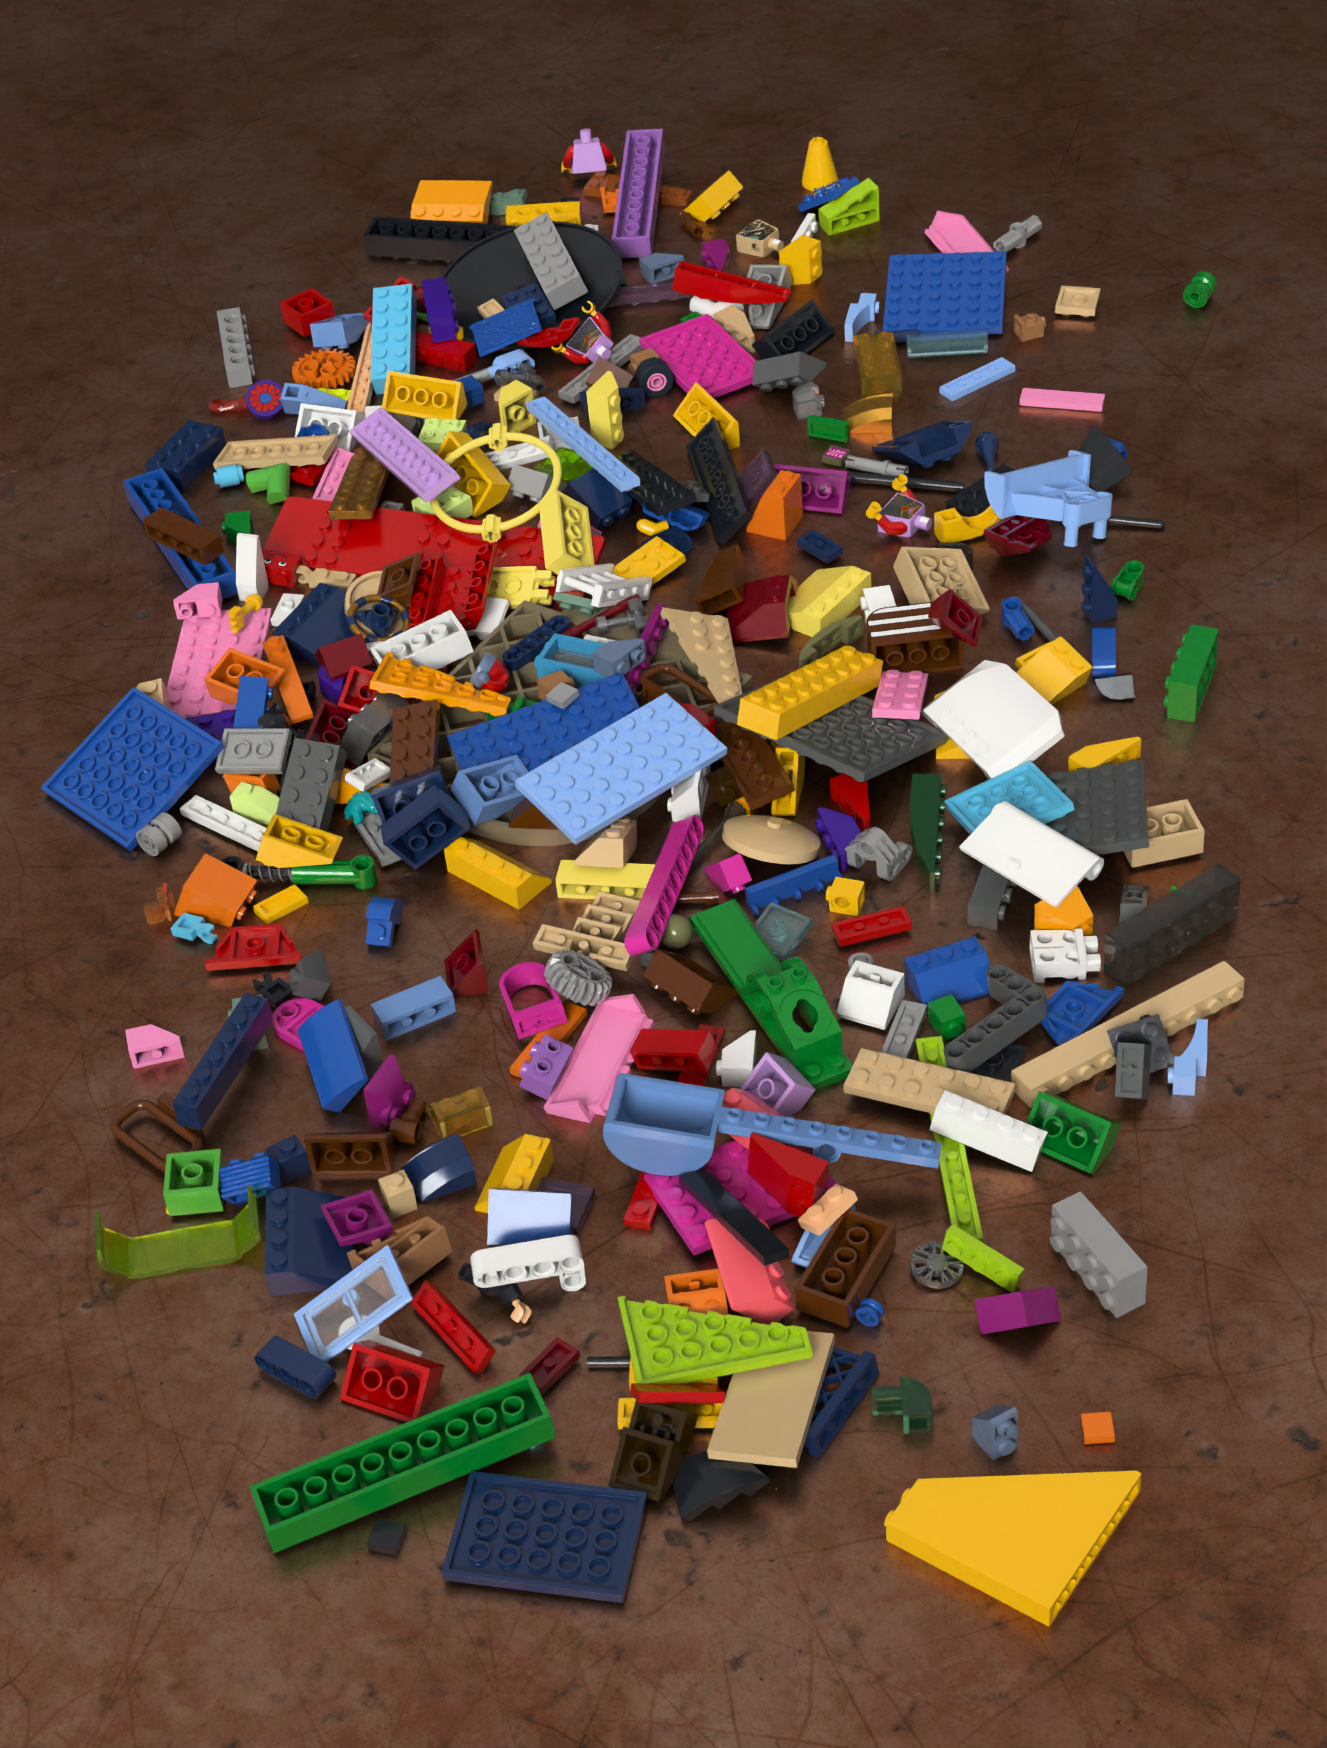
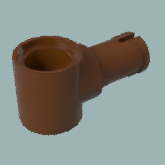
M413 1098L407 1111L400 1118L394 1117L392 1119L389 1132L393 1133L394 1141L415 1145L420 1142L422 1136V1122L420 1119L426 1110V1102L423 1099Z

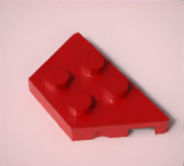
M281 923L231 927L225 939L217 945L216 954L213 958L206 959L205 967L207 971L297 964L302 959L300 951H297L290 936L286 935V931Z

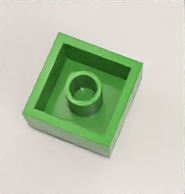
M221 1149L167 1154L163 1196L169 1216L224 1211L219 1168L224 1167L225 1163Z

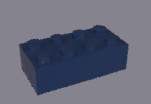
M188 420L145 463L146 472L163 468L177 490L185 492L216 460L225 447L226 441L223 428Z

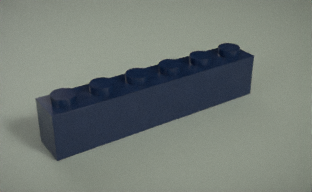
M249 993L243 995L173 1101L179 1125L199 1130L204 1128L273 1021L268 998Z

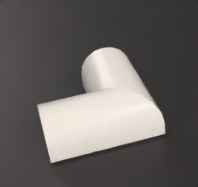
M693 296L690 301V310L692 312L696 311L701 315L709 314L713 319L714 313L731 305L743 312L744 306L741 303L722 301L715 303L710 299H700L697 296Z

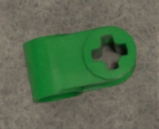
M1133 560L1125 563L1111 583L1110 588L1115 596L1126 597L1129 601H1133L1136 598L1137 593L1144 585V565L1142 562Z

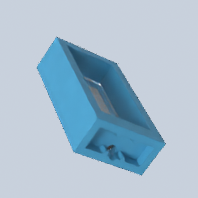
M554 633L551 639L545 643L541 653L535 658L534 667L537 670V678L562 670L568 677L573 679L576 687H582L606 678L595 672L592 655L604 643Z

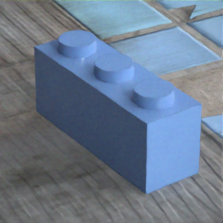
M441 976L370 1004L374 1023L386 1041L456 1012L453 993Z

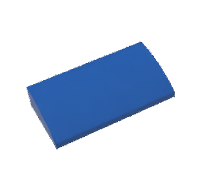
M337 999L315 1012L297 1030L322 1109L340 1113L368 1081V1076L343 1002Z

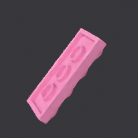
M898 670L882 672L872 708V717L919 720L928 685V673H922L921 671L905 673Z

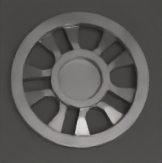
M928 1241V1244L917 1246L911 1256L910 1270L912 1275L921 1284L930 1288L944 1289L951 1287L962 1277L964 1262L942 1249V1241L941 1244H937L936 1241ZM915 1264H922L924 1266L916 1268ZM949 1268L958 1269V1273L952 1271ZM925 1272L928 1273L925 1277L921 1276ZM932 1277H940L941 1282H934L931 1279Z

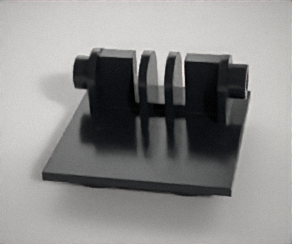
M1147 1014L1139 1017L1140 1020L1107 1031L1116 1059L1118 1042L1152 1045L1150 1073L1174 1065V1058L1159 1014L1153 1016Z

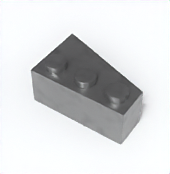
M379 693L375 696L372 703H366L357 715L355 713L352 714L346 723L348 728L339 744L347 753L346 758L359 767L363 763L367 751H371L375 747L374 744L392 730L394 708L410 704L397 694L383 693L381 695Z

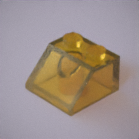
M475 1086L426 1103V1109L441 1139L455 1133H459L461 1137L493 1125L490 1103L481 1086Z

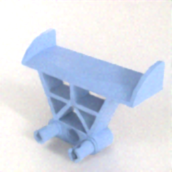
M1070 450L1066 458L1003 474L986 471L984 474L988 501L1000 519L1020 515L1062 521L1063 526H1065L1063 545L1068 547L1078 546V528L1094 522L1092 537L1097 539L1106 538L1107 520L1111 517L1113 495L1109 492H1096L1089 488L1091 454L1076 450Z

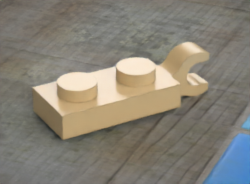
M301 565L296 570V573L303 574L298 578V582L302 584L309 583V588H315L319 583H331L346 593L352 582L357 579L356 574L324 568H316L313 572L307 566Z

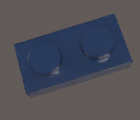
M813 529L797 539L798 547L827 564L843 554L842 546Z

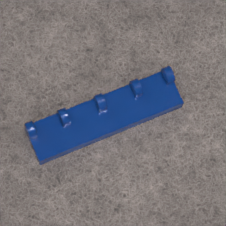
M833 854L745 888L746 907L753 916L759 915L758 909L771 905L775 909L779 907L778 901L791 896L796 900L801 899V893L812 888H816L818 892L824 890L823 884L833 881L835 877L843 878L839 872L838 859Z

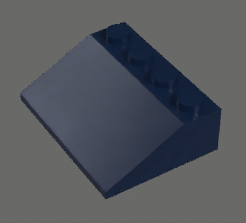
M319 583L272 632V635L284 636L293 659L320 666L315 657V653L320 647L355 636L349 629L345 614L344 603L346 593L338 587Z
M298 1187L266 1190L265 1278L270 1296L327 1290L352 1271L347 1252L354 1250V1244L339 1245L320 1205L346 1197Z

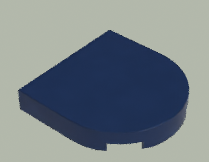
M676 525L641 542L642 547L658 536L683 553L685 558L693 551L691 537Z

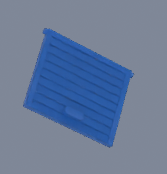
M534 298L469 326L473 331L480 357L542 331L534 306Z

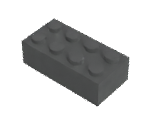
M299 738L294 739L276 811L277 815L328 832L347 753L340 745Z

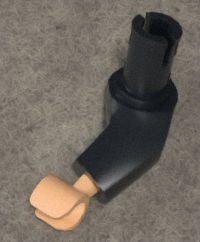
M464 1263L459 1270L458 1279L476 1286L473 1281L471 1265ZM517 1283L488 1288L478 1287L481 1294L490 1297H500L508 1308H515L510 1315L515 1322L520 1320L523 1324L527 1322L532 1309L523 1303L525 1297Z

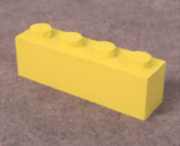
M561 860L556 876L558 898L595 900L598 891L640 901L655 864L626 863L624 868L577 866L575 865V860Z

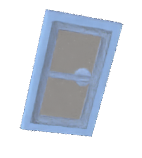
M386 1245L295 1312L294 1316L309 1353L325 1362H329L414 1298L391 1247Z

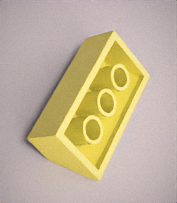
M558 490L553 491L539 503L545 569L559 575L562 569L595 565L588 507Z

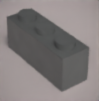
M983 864L967 906L968 925L997 930L1000 921L1006 918L1007 903L1011 904L1013 898L1012 888L1017 887V884Z

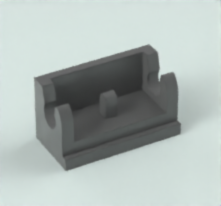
M1118 1042L1115 1097L1148 1099L1152 1045Z

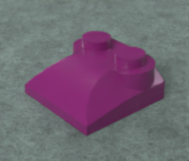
M389 1054L363 1090L371 1126L378 1129L390 1127L392 1119L394 1117L400 1118L416 1096L413 1084L404 1081L395 1055Z
M373 1190L320 1205L321 1211L340 1246L362 1242L372 1246L371 1241L379 1238L382 1242L388 1239L389 1235L393 1234L392 1225Z

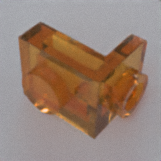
M167 883L157 884V901L143 904L148 924L172 920V907L176 906L174 893L169 892Z

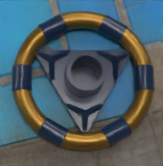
M377 594L363 596L354 601L347 612L349 629L354 635L362 634L366 643L386 641L410 629L411 619L409 618V611L399 601L390 597ZM368 603H376L373 605L372 610L357 611ZM398 611L403 621L402 629L388 637ZM355 617L376 636L363 632L358 627Z

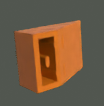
M719 1268L664 1276L668 1304L689 1307V1311L707 1314L708 1311H713L721 1315H728L725 1288Z

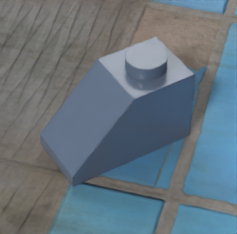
M654 253L639 259L641 276L651 285L673 278L675 269L680 261H684V256Z

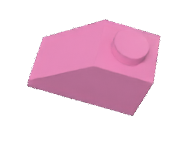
M152 1024L125 1030L128 1051L134 1069L185 1058L180 1037Z

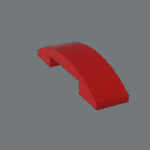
M579 317L563 319L559 327L542 329V331L514 342V344L527 347L557 345L572 335L581 320Z

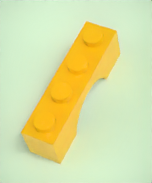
M991 505L984 512L973 517L961 516L955 508L934 513V534L943 546L951 545L959 541L984 535L985 529L1003 519L996 515Z

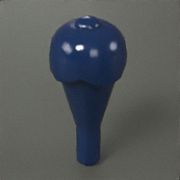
M987 431L978 435L975 446L977 452L982 455L986 462L987 471H993L995 469L994 460L999 447V439L996 434Z

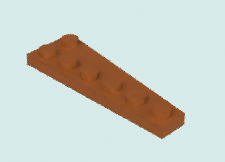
M605 171L594 172L583 188V195L601 197L600 187H606L608 192H615L616 189H619L621 176L607 174ZM665 185L660 186L658 204L687 207L692 199V191Z

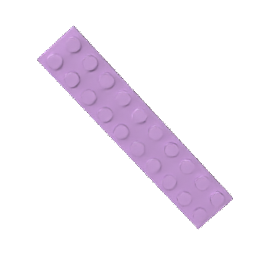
M382 407L349 430V433L358 443L425 503L435 500L438 494L452 487L460 479L453 468Z

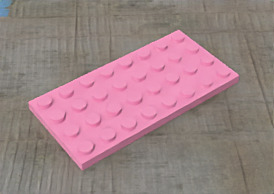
M260 608L258 611H251L244 618L245 626L238 633L231 632L230 627L232 625L229 622V610H221V616L184 619L167 685V691L170 694V706L173 712L183 718H191L203 714L236 709V704H227L210 697L204 679L229 647L264 660L265 650L262 642L266 641L269 637L270 620L273 615L272 608Z

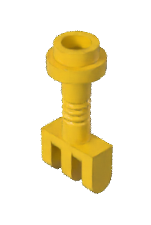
M250 594L246 597V604L243 607L234 606L229 610L228 616L230 618V625H232L230 627L232 633H238L245 626L244 618L251 611H258L262 607L263 600L260 595Z

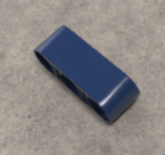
M273 1336L254 1356L255 1363L265 1373L314 1399H317L337 1377L335 1370L327 1362L279 1336Z

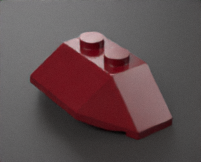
M1020 515L1004 518L985 529L983 533L990 548L997 550V553L1008 556L1029 553L1052 539L1047 519Z

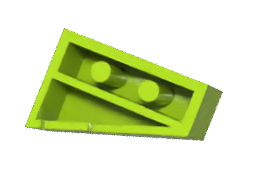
M867 178L819 208V226L828 235H833L880 221L879 187L870 178Z

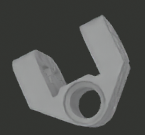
M877 827L866 829L857 834L855 839L850 842V845H847L845 851H847V862L850 866L860 868L867 860H875L877 876L887 881H892L905 867L911 858L913 850L911 845L902 841L894 844L887 834Z

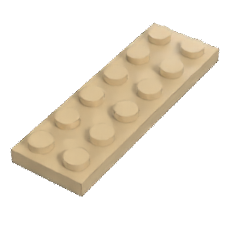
M337 434L229 441L213 462L215 470L218 467L232 464L236 466L241 465L242 470L250 468L262 469L280 463H287L289 466L296 465L298 467L311 464L319 466L326 463L339 443Z
M864 1048L860 1049L843 1085L844 1093L932 1114L935 1113L936 1106L945 1090L1002 1114H1006L1015 1092V1083Z

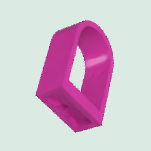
M537 962L517 964L505 971L499 980V987L518 1039L568 1022L557 990L552 989L551 985L546 982L544 976L546 967ZM528 985H543L550 991L552 1000L518 1012L514 1011L510 1001L512 995L517 990Z

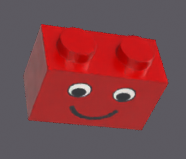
M262 549L268 583L295 588L300 575H303L296 573L298 567L303 565L302 556Z

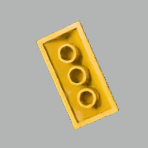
M387 371L382 408L386 412L426 419L459 420L467 407L462 382Z
M695 382L673 416L694 437L714 417L720 422L729 450L739 447L738 421L699 383Z

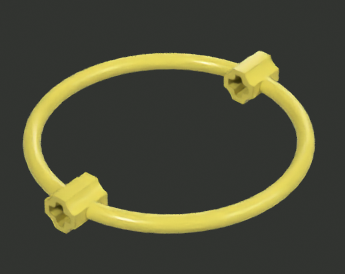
M495 423L489 428V435L465 443L443 461L450 466L465 453L485 444H489V447L496 451H504L508 441H521L532 444L544 451L552 462L553 479L545 496L534 507L516 518L502 522L501 517L490 514L483 519L482 525L466 524L451 518L441 508L438 497L430 501L431 507L437 517L446 525L459 531L482 534L483 540L489 543H497L502 536V531L517 527L540 513L539 503L553 491L559 489L562 467L558 455L545 441L524 433L508 432L507 426Z

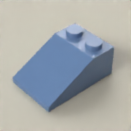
M364 313L341 314L312 323L310 328L313 346L322 347V350L327 348L333 349V346H338V349L350 347L349 344L357 342L369 322L364 319Z
M514 755L458 771L450 790L460 805L467 811V815L474 825L498 818L512 810L526 798L515 787V780L529 773L519 757Z

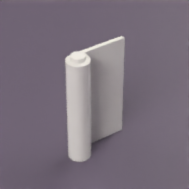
M1007 801L996 804L991 814L959 846L961 851L1055 908L1061 904L1084 877L1091 881L1094 880L1104 865V859Z

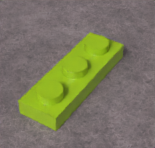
M952 1224L947 1229L942 1245L944 1251L1012 1293L1019 1288L1025 1270L1023 1267Z

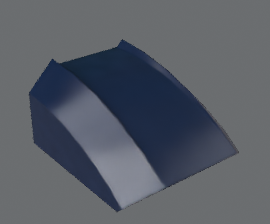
M459 1133L445 1137L423 1149L401 1168V1170L404 1169L410 1180L415 1195L424 1202L477 1184L470 1155Z

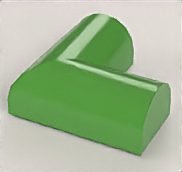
M280 463L247 472L246 482L248 488L252 493L267 490V501L269 504L285 501L289 497L291 467L287 463Z

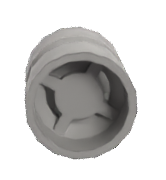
M162 812L150 824L145 825L136 832V839L147 854L157 856L167 848V845H171L181 837L182 831L178 822L171 815Z

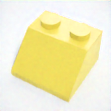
M518 380L502 387L499 398L501 424L507 426L508 432L517 433L536 423V417L527 410L526 402L534 400L532 388Z

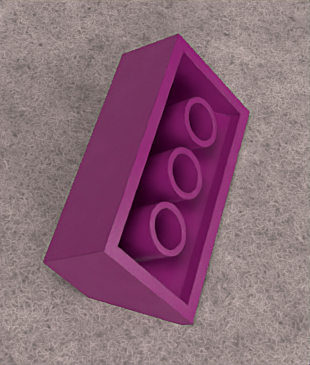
M764 463L759 502L764 492L781 470L801 474L803 510L843 514L849 498L852 475L848 471Z

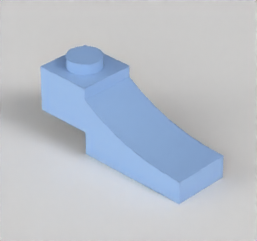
M861 293L858 304L850 303L844 324L845 342H853L858 331L868 322L874 321L876 313H880V302L877 301V294Z
M1197 1019L1195 1033L1189 1046L1181 1056H1174V1067H1168V1083H1173V1095L1195 1096L1196 1076H1206L1208 1019Z

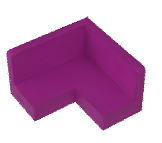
M1055 1286L975 1300L981 1334L1061 1320Z

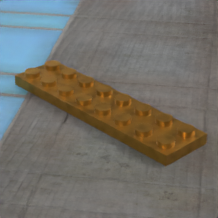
M359 447L353 451L355 455L350 458L329 509V519H372L390 471L364 447Z

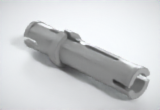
M848 455L847 459H850V461H845V466L848 469L851 468L882 475L899 476L909 472L907 465L894 464L889 460L883 462Z

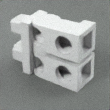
M1074 929V932L1071 930H1030L1029 951L1034 983H1045V978L1064 977L1066 979L1078 977V980L1086 979L1087 972L1100 971V954H1086L1098 952L1097 936H1083L1082 929Z

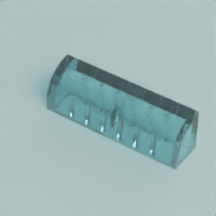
M976 330L906 335L907 357L988 353L987 331Z

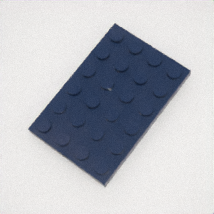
M471 1471L442 1568V1579L624 1603L648 1501L647 1492Z

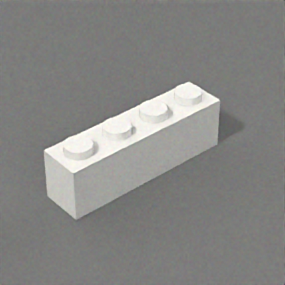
M946 1090L936 1106L929 1129L1030 1172L1033 1171L1048 1133Z

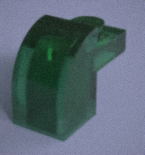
M900 1377L899 1387L882 1386L871 1388L872 1416L902 1414L904 1434L933 1432L932 1398L924 1384L913 1378Z

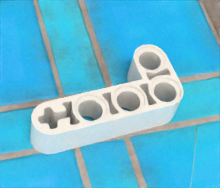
M563 1235L481 1249L474 1252L470 1257L473 1281L476 1286L481 1288L558 1275L561 1287L566 1291L580 1290L586 1283L580 1241L573 1235Z

